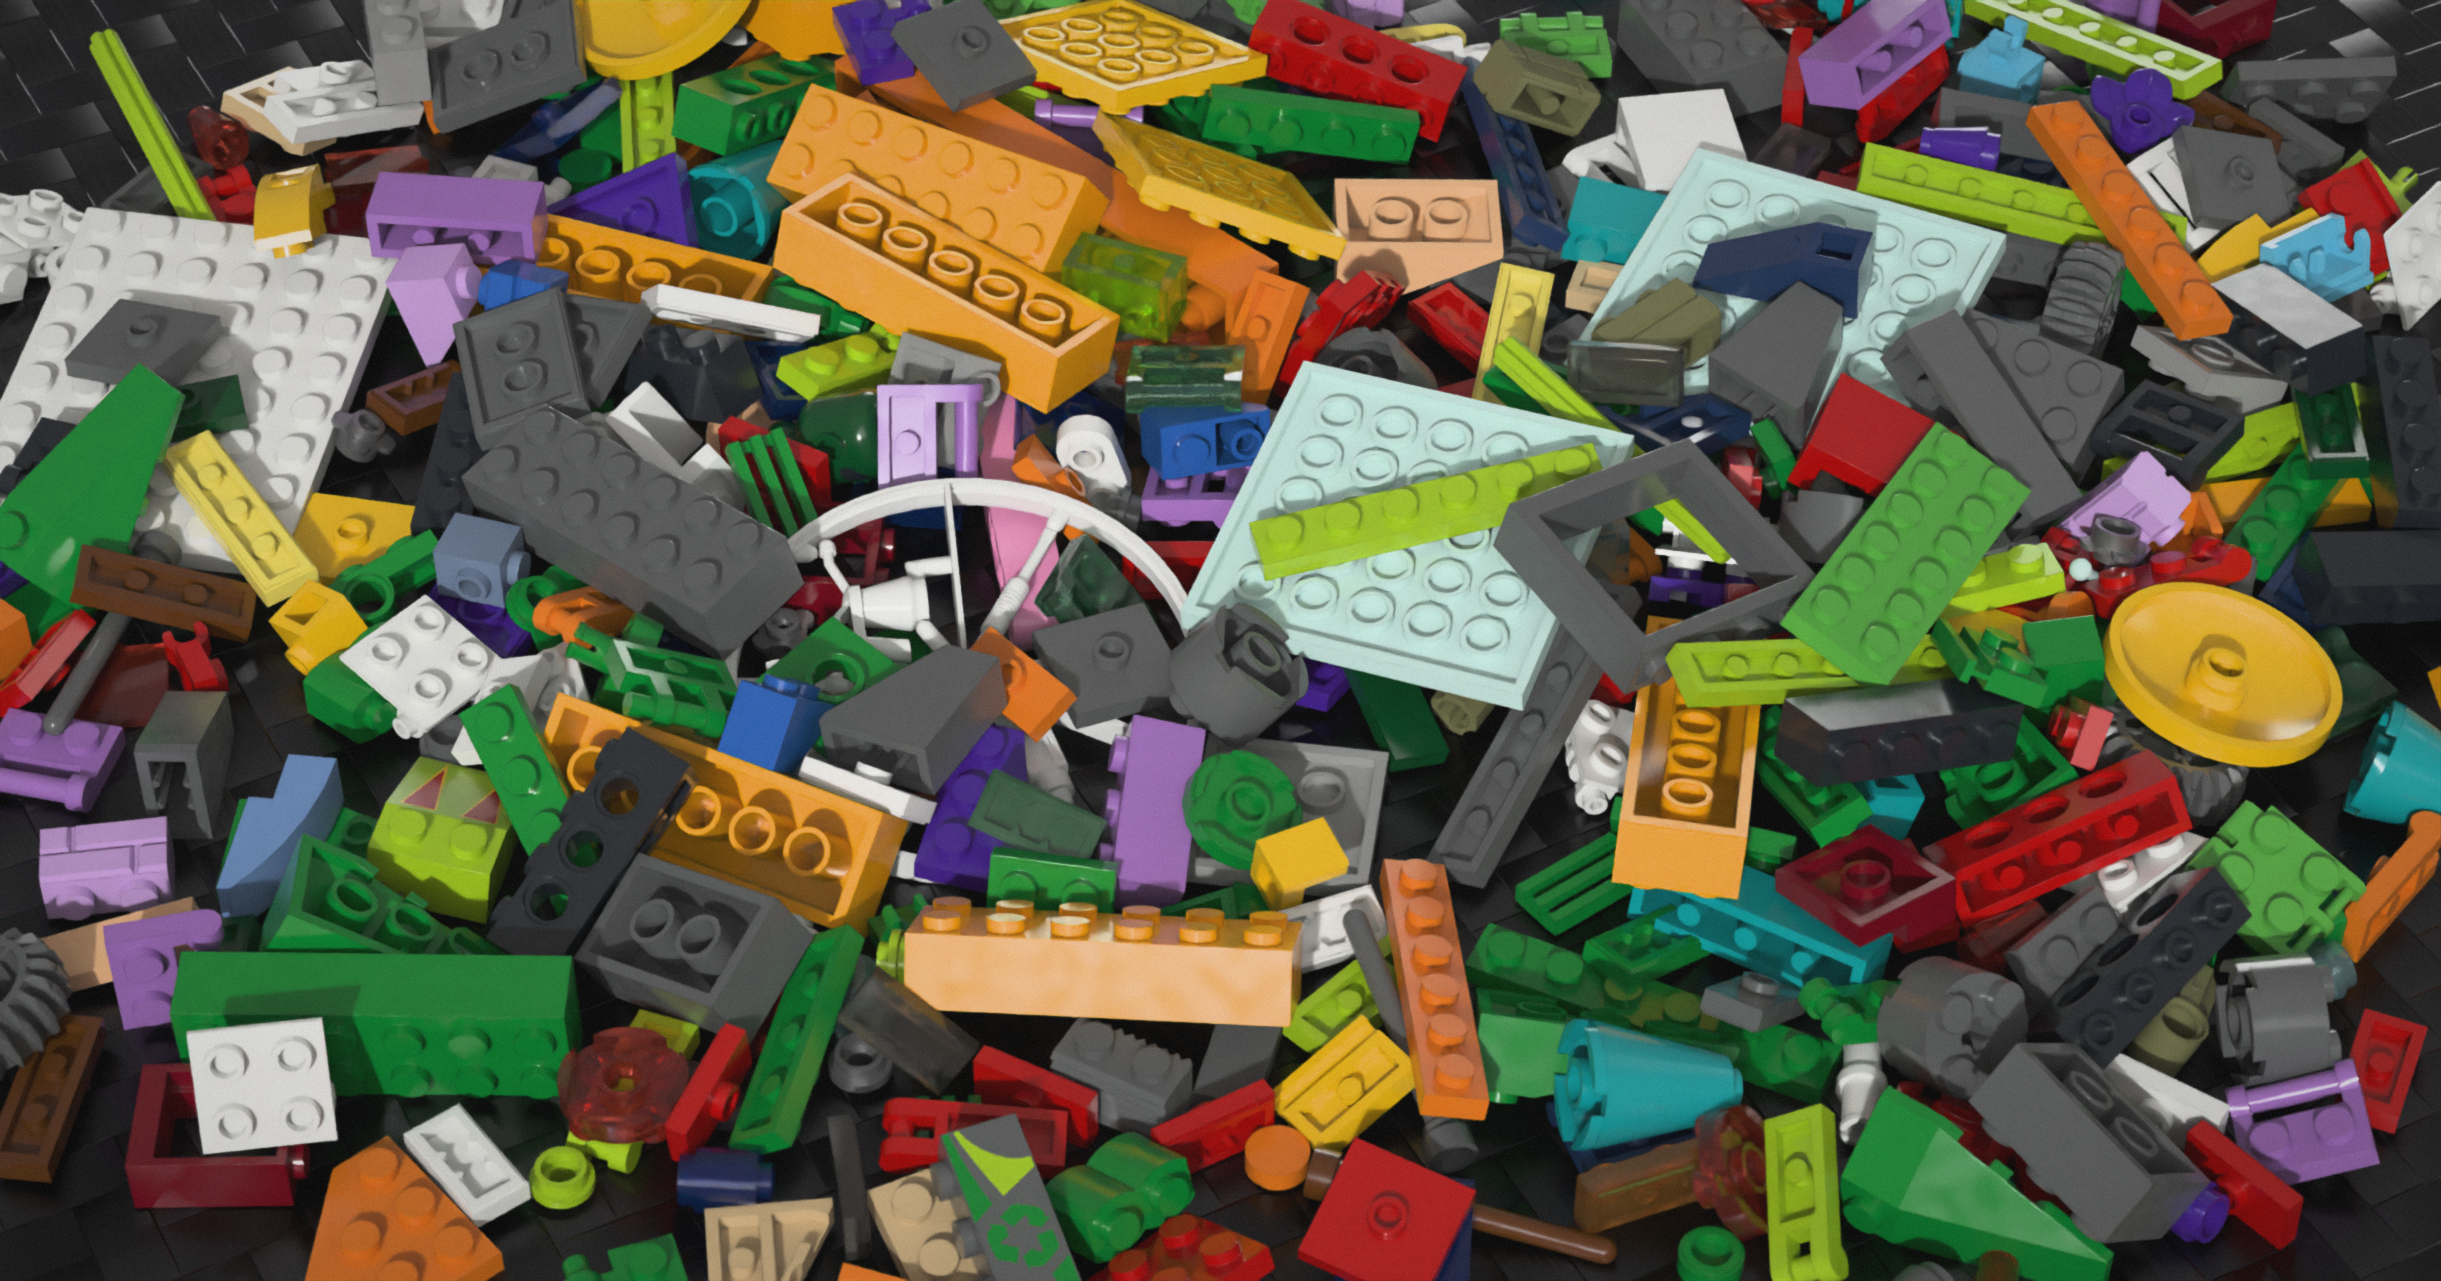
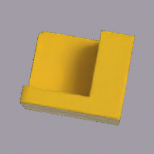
M1321 817L1256 840L1250 876L1269 910L1278 912L1302 905L1305 888L1346 874L1349 860L1325 818Z

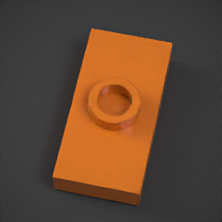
M1034 433L1017 445L1011 470L1023 484L1057 492L1094 507L1086 498L1085 487L1077 474L1068 467L1063 469ZM1065 524L1061 530L1079 552L1085 553L1099 543V539L1070 525Z
M991 626L969 649L1000 658L1008 705L1001 712V715L1020 731H1024V734L1036 744L1077 700V697L1068 687Z

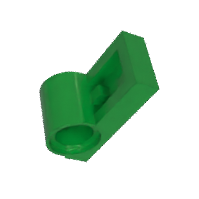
M430 529L416 537L414 535L405 536L394 542L387 549L386 554L368 564H356L348 567L335 578L332 584L326 587L343 594L368 628L381 621L390 620L399 614L397 599L436 578L433 550L438 540ZM368 601H379L384 604L378 611L373 613L357 611L360 605Z

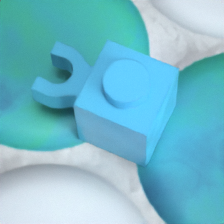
M2010 15L2005 19L2003 32L1994 29L1975 48H1969L1962 56L1958 65L1957 74L1961 77L1959 91L2033 104L2037 100L2040 91L2045 57L2022 47L2027 35L2028 22Z

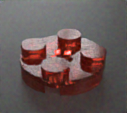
M638 1027L607 1029L593 1035L594 1044L582 1049L578 1054H576L575 1046L564 1057L557 1074V1089L561 1111L569 1121V1128L573 1136L583 1141L596 1140L610 1144H629L640 1141L659 1143L667 1139L664 1124L689 1083V1071L687 1061L679 1050L678 1056L676 1051L667 1047V1040L664 1036L655 1031ZM621 1079L633 1080L634 1088L631 1090L620 1092L610 1089L618 1087Z
M1736 1105L1698 1116L1695 1121V1133L1698 1139L1700 1169L1696 1170L1692 1176V1185L1698 1202L1705 1209L1714 1207L1723 1223L1740 1241L1768 1234L1764 1120L1756 1111L1746 1105Z

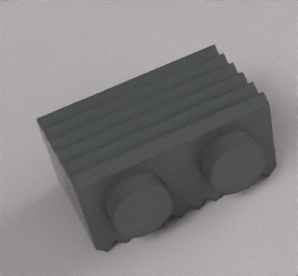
M1078 1017L1052 1052L1050 1058L1053 1060L1050 1066L1053 1069L1052 1073L1097 1091L1098 1122L1122 1133L1136 1132L1151 1140V1128L1185 1114L1192 1109V1063L1190 1058L1181 1060L1179 1053L1169 1055L1168 1049L1158 1048L1156 1044L1147 1045L1145 1039L1135 1040L1134 1034L1124 1036L1122 1029L1113 1031L1111 1024L1105 1025L1100 1022V1019L1090 1021L1089 1017Z

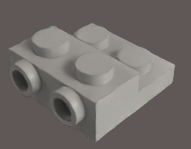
M2138 325L2130 346L2149 358L2148 366L2159 373L2172 376L2177 380H2182L2185 383L2183 389L2188 394L2210 401L2217 407L2243 417L2279 406L2288 386V383L2283 382L2271 371L2255 360H2251L2242 351L2217 335L2179 341L2170 328Z
M903 331L887 384H983V402H978V457L980 456L984 447V438L981 431L988 407L998 399L1001 391L998 374L1002 363ZM937 402L938 466L955 470L954 402Z

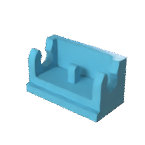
M2335 213L2327 214L2260 245L2259 264L2268 262L2329 303L2373 283L2374 272L2369 271L2371 242L2367 230L2363 228L2355 232L2353 238L2355 247L2354 250H2351L2344 240L2346 233L2344 216Z

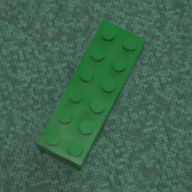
M181 951L169 1014L182 1064H190L187 1031L322 1017L331 1083L334 1082L335 1093L339 1096L399 1094L405 1097L464 1095L471 1098H483L492 1095L529 1096L537 1099H547L553 1096H576L584 1034L572 956Z

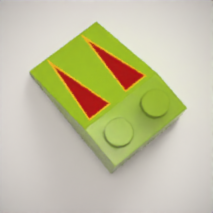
M420 756L386 801L367 847V861L380 869L375 876L376 880L384 882L385 886L396 893L401 892L404 894L405 899L411 891L429 902L425 910L487 924L520 838L486 771Z

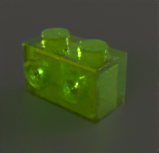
M1081 232L1062 264V285L1121 315L1118 331L1167 343L1187 309V257Z

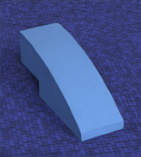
M288 754L273 799L248 797L216 887L222 918L252 914L255 917L259 916L272 905L301 835L304 833L325 842L344 803L337 758Z

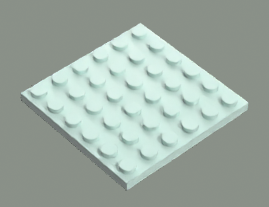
M1697 147L1567 357L1563 367L1578 372L1583 378V384L1613 392L1616 384L1610 385L1594 373L1591 366V333L1603 318L1610 315L1614 317L1620 315L1632 307L1643 292L1648 289L1658 290L1676 277L1693 288L1694 277L1707 245L1710 243L1822 222L1873 232L1872 276L1858 318L1842 317V347L1808 433L1819 409L1841 373L1913 409L1880 358L1905 330L1954 308L1961 318H1963L1968 307L1974 309L2006 251L2007 234ZM1693 288L1697 296L1703 295L1718 306L1720 313H1722L1720 345L1771 304L1769 302ZM1708 355L1637 402L1640 403V401L1654 399L1672 400L1687 395L1709 394ZM1750 430L1748 436L1753 437L1752 432ZM1802 444L1797 449H1795L1788 445L1790 449L1800 451L1803 446Z
M1303 361L1180 611L1182 628L1195 630L1220 607L1226 605V609H1231L1236 603H1245L1264 612L1285 631L1289 639L1282 645L1288 654L1301 655V657L1523 711L1561 622L1493 546L1500 526L1265 581L1250 539L1249 523L1591 442L1594 445L1603 469L1632 458L1634 453V435ZM1602 526L1561 541L1584 567Z

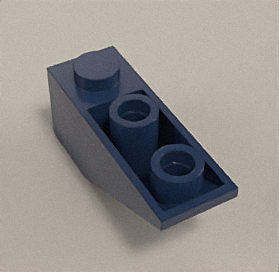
M1814 222L1710 243L1707 245L1694 277L1693 288L1772 303L1796 282L1801 281L1817 292L1828 295L1837 304L1843 307L1842 317L1857 319L1871 283L1873 232Z

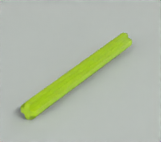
M107 29L104 32L96 31L90 37L92 41L90 50L178 217L217 221L120 37L112 29Z
M1507 337L1502 343H1498L1493 350L1495 354L1493 358L1494 364L1553 417L1623 433L1516 337ZM1634 443L1632 458L1646 454ZM1678 498L1654 506L1716 563L1725 564L1732 558Z

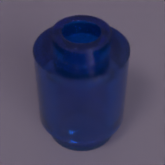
M698 1147L696 1154L681 1153L677 1174V1200L679 1206L694 1207L695 1213L705 1214L704 1209L773 1202L775 1165L771 1162H763L762 1149Z

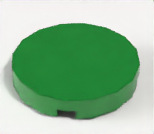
M1233 750L1230 754L1218 755L1219 753L1208 757L1186 781L1182 797L1185 824L1196 843L1216 861L1237 870H1251L1256 840L1301 825L1304 818L1301 803L1296 806L1295 798L1291 793L1295 789L1288 776L1269 759L1247 750Z

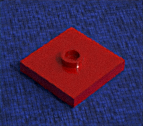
M1355 1137L1298 1249V1259L1347 1281H1436L1476 1200V1190Z

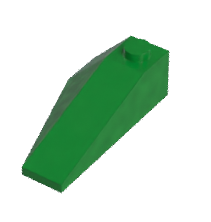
M138 363L4 500L0 506V561L17 574L67 605H71L77 610L82 608L93 619L99 609L69 602L81 546L85 544L132 555L133 551L127 549L138 517H145L150 503V499L145 497L155 466L164 461L186 396L145 365Z
M2024 714L2022 715L2011 761L1939 770V776L1945 783L1948 798L1945 799L1947 812L1962 831L2081 779L2072 765Z
M304 833L296 844L264 922L258 952L507 955L468 928L457 927L451 930L431 917L425 911L429 902L411 891L406 899H404L376 880L375 876L380 869L362 857Z
M1475 987L1472 1010L1491 1102L1514 1104L1518 1102V1096L1536 1098L1554 1094V1074L1567 1073L1569 1054H1557L1559 1040L1565 1026L1573 1018L1592 1019L1728 1056L1731 1062L1737 1061L1739 1048L1732 1034L1663 1020H1645L1643 1029L1630 1027L1631 1020L1617 1015L1616 1011L1595 1007L1592 1011H1582L1580 1016L1567 1014L1566 1010L1558 1007L1559 999Z

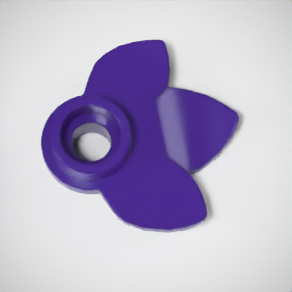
M2153 68L2136 70L2129 75L2126 83L2097 75L2091 85L2090 100L2093 109L2110 121L2109 128L2113 143L2122 151L2130 154L2148 152L2159 143L2161 137H2172L2171 135L2181 125L2192 126L2195 117V110L2181 103L2171 102L2173 89L2170 80L2163 73Z

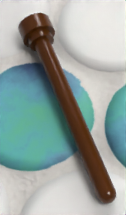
M1320 1146L1315 1148L1305 1180L1304 1197L1323 1201L1343 1162L1344 1154L1342 1152ZM1474 1202L1463 1224L1467 1228L1601 1264H1608L1617 1256V1246L1610 1238Z

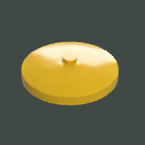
M574 0L580 9L585 63L596 73L619 80H639L659 76L693 61L712 48L733 28L751 2V0Z
M2195 582L2163 583L2141 589L2125 599L2117 608L2102 642L2105 655V674L2113 690L2124 705L2147 727L2163 738L2205 758L2247 767H2274L2300 761L2312 755L2325 743L2341 711L2343 698L2341 682L2332 661L2318 642L2305 629L2282 612L2260 600L2231 589Z

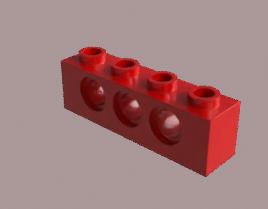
M1268 0L1253 26L1248 48L1268 55L1267 76L1315 95L1332 100L1418 111L1420 126L1417 135L1434 142H1438L1457 104L1468 70L1467 66L1299 0Z
M2147 749L1924 847L1922 851L1925 859L1956 878L1955 916L1963 929H1966L2188 831L2193 826L2175 775L2150 749Z

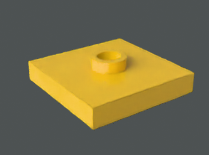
M313 492L293 538L316 566L320 579L319 584L328 586L348 567L356 564H368L386 554L387 549L394 542L411 535L410 524L415 506Z

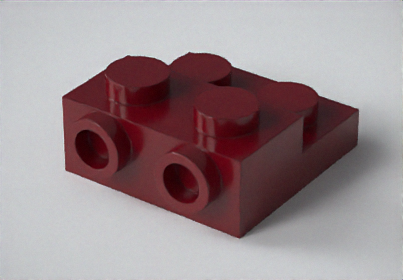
M1871 823L1854 831L1849 836H1844L1775 870L1776 892L1858 947H1862L1890 932L1909 944L1955 920L1956 878Z

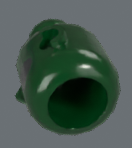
M875 387L854 389L811 398L800 410L796 423L791 420L778 421L767 429L771 431L782 427L786 438L809 445L816 450L828 454L830 485L852 482L859 489H862L873 478H878L877 388Z

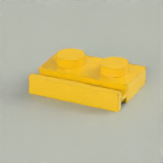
M1361 1014L1273 1089L1275 1092V1114L1280 1115L1288 1123L1289 1127L1299 1131L1307 1139L1313 1150L1320 1146L1340 1152L1355 1137H1358L1415 1088L1410 1057L1380 1030H1376L1369 1023L1368 1019Z

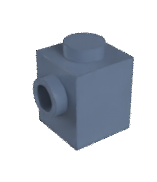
M455 513L433 550L438 593L471 602L505 608V598L508 590L516 581L528 578L530 572L531 556L528 552L524 551L522 526Z

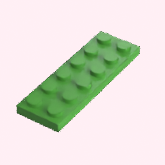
M1937 421L1780 622V625L1864 688L1888 686L2032 491L2016 480L2008 471L2001 469L1967 444L1962 437L1952 433Z

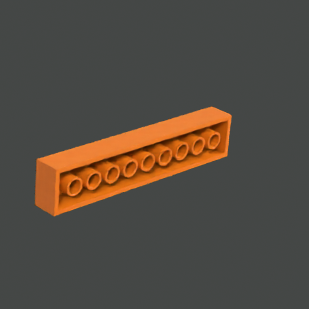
M847 54L835 61L836 92L855 98L868 89L882 108L920 121L926 120L929 124L1086 177L1110 202L1081 266L1085 270L1093 272L1106 289L1115 297L1123 299L1131 311L1149 327L1157 329L1164 340L1216 371L1256 268L1278 276L1279 263L1267 255L1251 248L1222 229L1209 227L1189 217V211L1171 205L1170 210L1166 212L1142 203L1138 199L1139 194L1135 188L1126 182L1127 177L1125 174L994 98L954 113L915 64L913 77L862 87Z

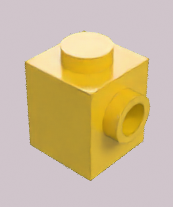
M310 579L269 620L270 624L289 647L285 652L286 658L297 670L306 676L325 658L334 653L348 650L356 638L368 629L367 625L343 594Z

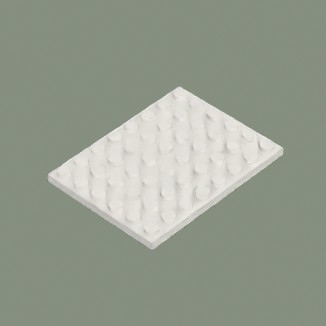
M87 207L0 401V474L6 465H13L41 417L78 425L116 386L68 376L64 359L119 299L220 316L223 333L177 386L238 374L249 428L214 434V436L293 537L313 492L318 493L336 446L334 439L338 429L332 425L331 418L336 411L349 412L393 297L385 281L399 259L372 257L369 238L326 233L313 240L315 247L307 249L308 252L274 259L272 249L257 252L254 242V225ZM182 441L170 443L169 447H172ZM160 464L156 465L145 495L146 498L150 499V503L145 517H138L127 549L131 551L138 538L144 532L160 531L171 536L182 550V558L177 567L242 575L162 470ZM0 497V506L2 505V503H3L4 500H5V499H3V498H1V497Z

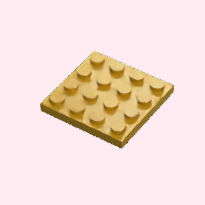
M1090 0L998 20L999 24L1038 71L1034 81L1049 82L1062 88V93L1066 96L1086 98L1099 104L1101 111L1109 114H1128L1132 108L1146 104L1155 106L1166 105L1169 103V99L1183 95L1203 96L1210 89L1211 84L1240 87L1243 85V81L1266 76L1268 55L1134 0Z
M1099 109L1092 130L1104 145L1103 150L1109 153L1115 160V167L1120 169L1127 177L1126 182L1135 188L1139 194L1138 199L1142 203L1166 212L1170 210L1171 205L1190 211V218L1213 228H1219L1221 222L1239 227L1238 232L1241 235L1261 244H1269L1271 238L1289 244L1288 249L1309 260L1317 261L1320 254L1336 260L1340 259L1347 242L1346 238L1292 173L1120 115L1109 114Z

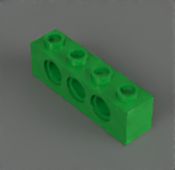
M780 53L681 84L671 136L724 157L788 134L811 83L836 91L835 62L816 55H812L811 59L806 61H791L784 59L780 56Z

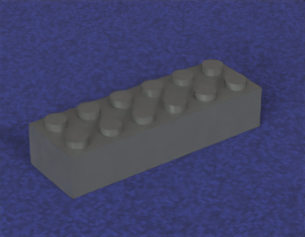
M545 403L538 406L461 476L479 518L522 526L525 549L549 563L557 565L558 568L620 604L625 605L634 612L637 611L663 623L665 630L717 660L725 661L804 585L786 536Z

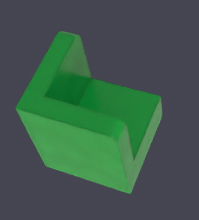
M2093 615L2027 622L2022 625V639L2026 654L2035 661L2034 669L2049 687L2040 707L2066 704L2069 694L2087 701L2102 700L2105 655Z

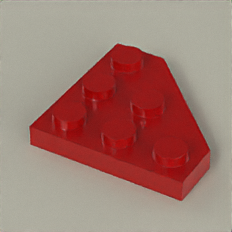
M1364 269L1346 284L1340 279L1331 283L1315 302L1321 310H1315L1297 329L1296 334L1301 339L1298 338L1287 348L1281 364L1282 369L1278 373L1272 389L1284 400L1303 361L1315 363L1327 345L1351 329L1367 327L1369 330H1372L1387 317L1406 288L1391 273Z

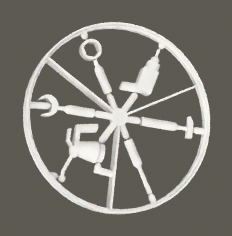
M943 478L916 481L885 488L853 499L826 512L805 525L787 540L796 563H809L817 558L818 553L819 557L823 559L825 568L843 594L842 607L833 617L844 625L848 623L854 633L893 662H912L909 639L866 636L865 627L910 632L916 629L918 635L932 651L949 644L929 621V604L925 577L951 574L958 645L961 648L967 649L952 506L977 505L1008 508L1049 518L1046 522V528L1042 532L1021 572L1017 577L1008 580L997 602H995V605L982 624V633L978 639L990 626L1004 636L1030 591L1028 581L1055 540L1057 532H1061L1065 524L1094 536L1129 559L1152 581L1163 595L1179 621L1180 626V611L1187 598V594L1179 580L1162 558L1140 537L1120 522L1096 508L1069 496L1037 486L1012 481L984 478ZM944 506L949 556L907 561L904 564L907 576L864 589H860L859 585L849 586L834 563L836 547L830 539L861 524L888 515L915 509ZM1181 626L1185 638L1194 631L1182 628ZM743 643L725 660L737 689L741 680L755 682L758 679L737 678ZM781 659L766 662V671ZM1034 660L1041 667H1043L1040 660ZM835 672L814 686L819 687L820 691H826L833 696H838L851 691L855 684L844 679L843 672ZM1067 711L1056 722L1058 725L1111 745L1114 736H1125L1129 724L1113 719L1076 729ZM1001 714L994 721L998 726L1019 730ZM1196 718L1188 719L1186 724L1197 728L1202 727V724ZM1050 728L1037 744L1024 734L1028 784L1073 804L1074 800L1072 797L1075 794V788L1068 774L1067 761L1052 729ZM812 748L806 754L808 757L828 763L827 759ZM803 760L798 765L794 773H781L801 780V777H798V774L801 769ZM909 821L904 835L911 829L912 821ZM1106 826L1099 843L1107 844L1110 826ZM898 851L890 876L918 882L943 884L914 877V861L917 854Z

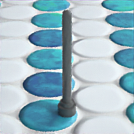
M160 531L144 532L131 550L133 551L131 556L178 566L182 558V550L179 544L171 536ZM108 611L43 720V728L47 734L59 736L69 726L133 617Z
M1351 909L1343 916V927L1390 1040L1410 1057L1398 990L1367 916L1359 909ZM1413 1088L1411 1091L1418 1106L1416 1090ZM1422 1115L1426 1126L1422 1130L1423 1139L1421 1140L1420 1147L1431 1171L1438 1174L1453 1173L1465 1168L1476 1159L1478 1148L1468 1125L1459 1122L1458 1118Z

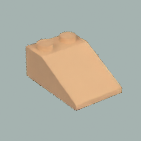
M1334 179L1332 223L1347 240L1340 259H1334L1335 280L1340 279L1346 284L1363 269L1391 273L1406 288L1402 293L1404 295L1503 258L1504 249L1497 180Z

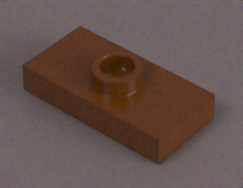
M453 359L373 389L367 393L366 409L376 414L383 422L402 436L438 423L452 372H462L461 365Z

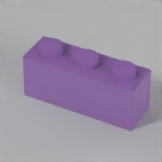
M1871 0L1798 56L1809 104L1860 110L1952 37L1944 0Z
M379 172L365 214L372 257L399 259L406 247L465 243L473 263L498 265L506 260H518L537 265L549 225L544 182Z
M1134 714L1125 736H1114L1108 759V771L1117 773L1115 789H1107L1100 816L1109 821L1107 826H1110L1107 844L1099 843L1095 860L1119 863L1114 908L1123 909L1124 907L1135 905L1164 908L1180 903L1185 892L1192 834L1185 824L1182 797L1186 781L1201 765L1206 729Z

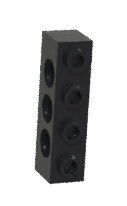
M630 727L626 728L619 740L616 738L610 739L602 748L595 761L594 769L597 773L585 791L577 790L565 803L559 816V822L562 825L550 843H541L530 855L524 868V875L527 877L513 897L510 895L505 896L492 912L488 922V927L491 928V931L486 937L489 942L507 955L572 956L573 967L575 968L578 964L574 960L575 955L638 852L650 856L700 781L689 763ZM625 790L638 792V802L630 812L622 815L610 813V803L615 795ZM591 842L603 844V854L597 863L584 868L575 866V855L583 845ZM553 895H565L568 897L567 908L559 918L550 921L540 919V907L547 898Z
M2215 866L2171 875L2028 1022V1032L2025 1034L2026 1043H2077L2104 1070L2249 920L2252 914Z

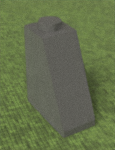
M1801 281L1796 282L1708 355L1709 394L1751 414V422L1755 424L1767 418L1769 421H1773L1785 442L1797 449L1804 443L1842 347L1843 307L1828 295L1817 292Z
M946 644L825 712L819 719L828 763L854 772L859 761L892 773L893 776L890 784L935 795L1008 705L1000 658Z
M166 691L135 744L134 757L147 818L166 816L172 839H213L235 737L227 692Z

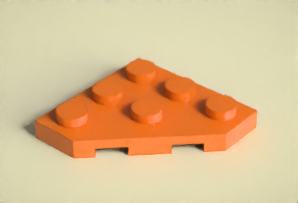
M387 1135L333 1168L305 1281H486L504 1270L502 1252Z

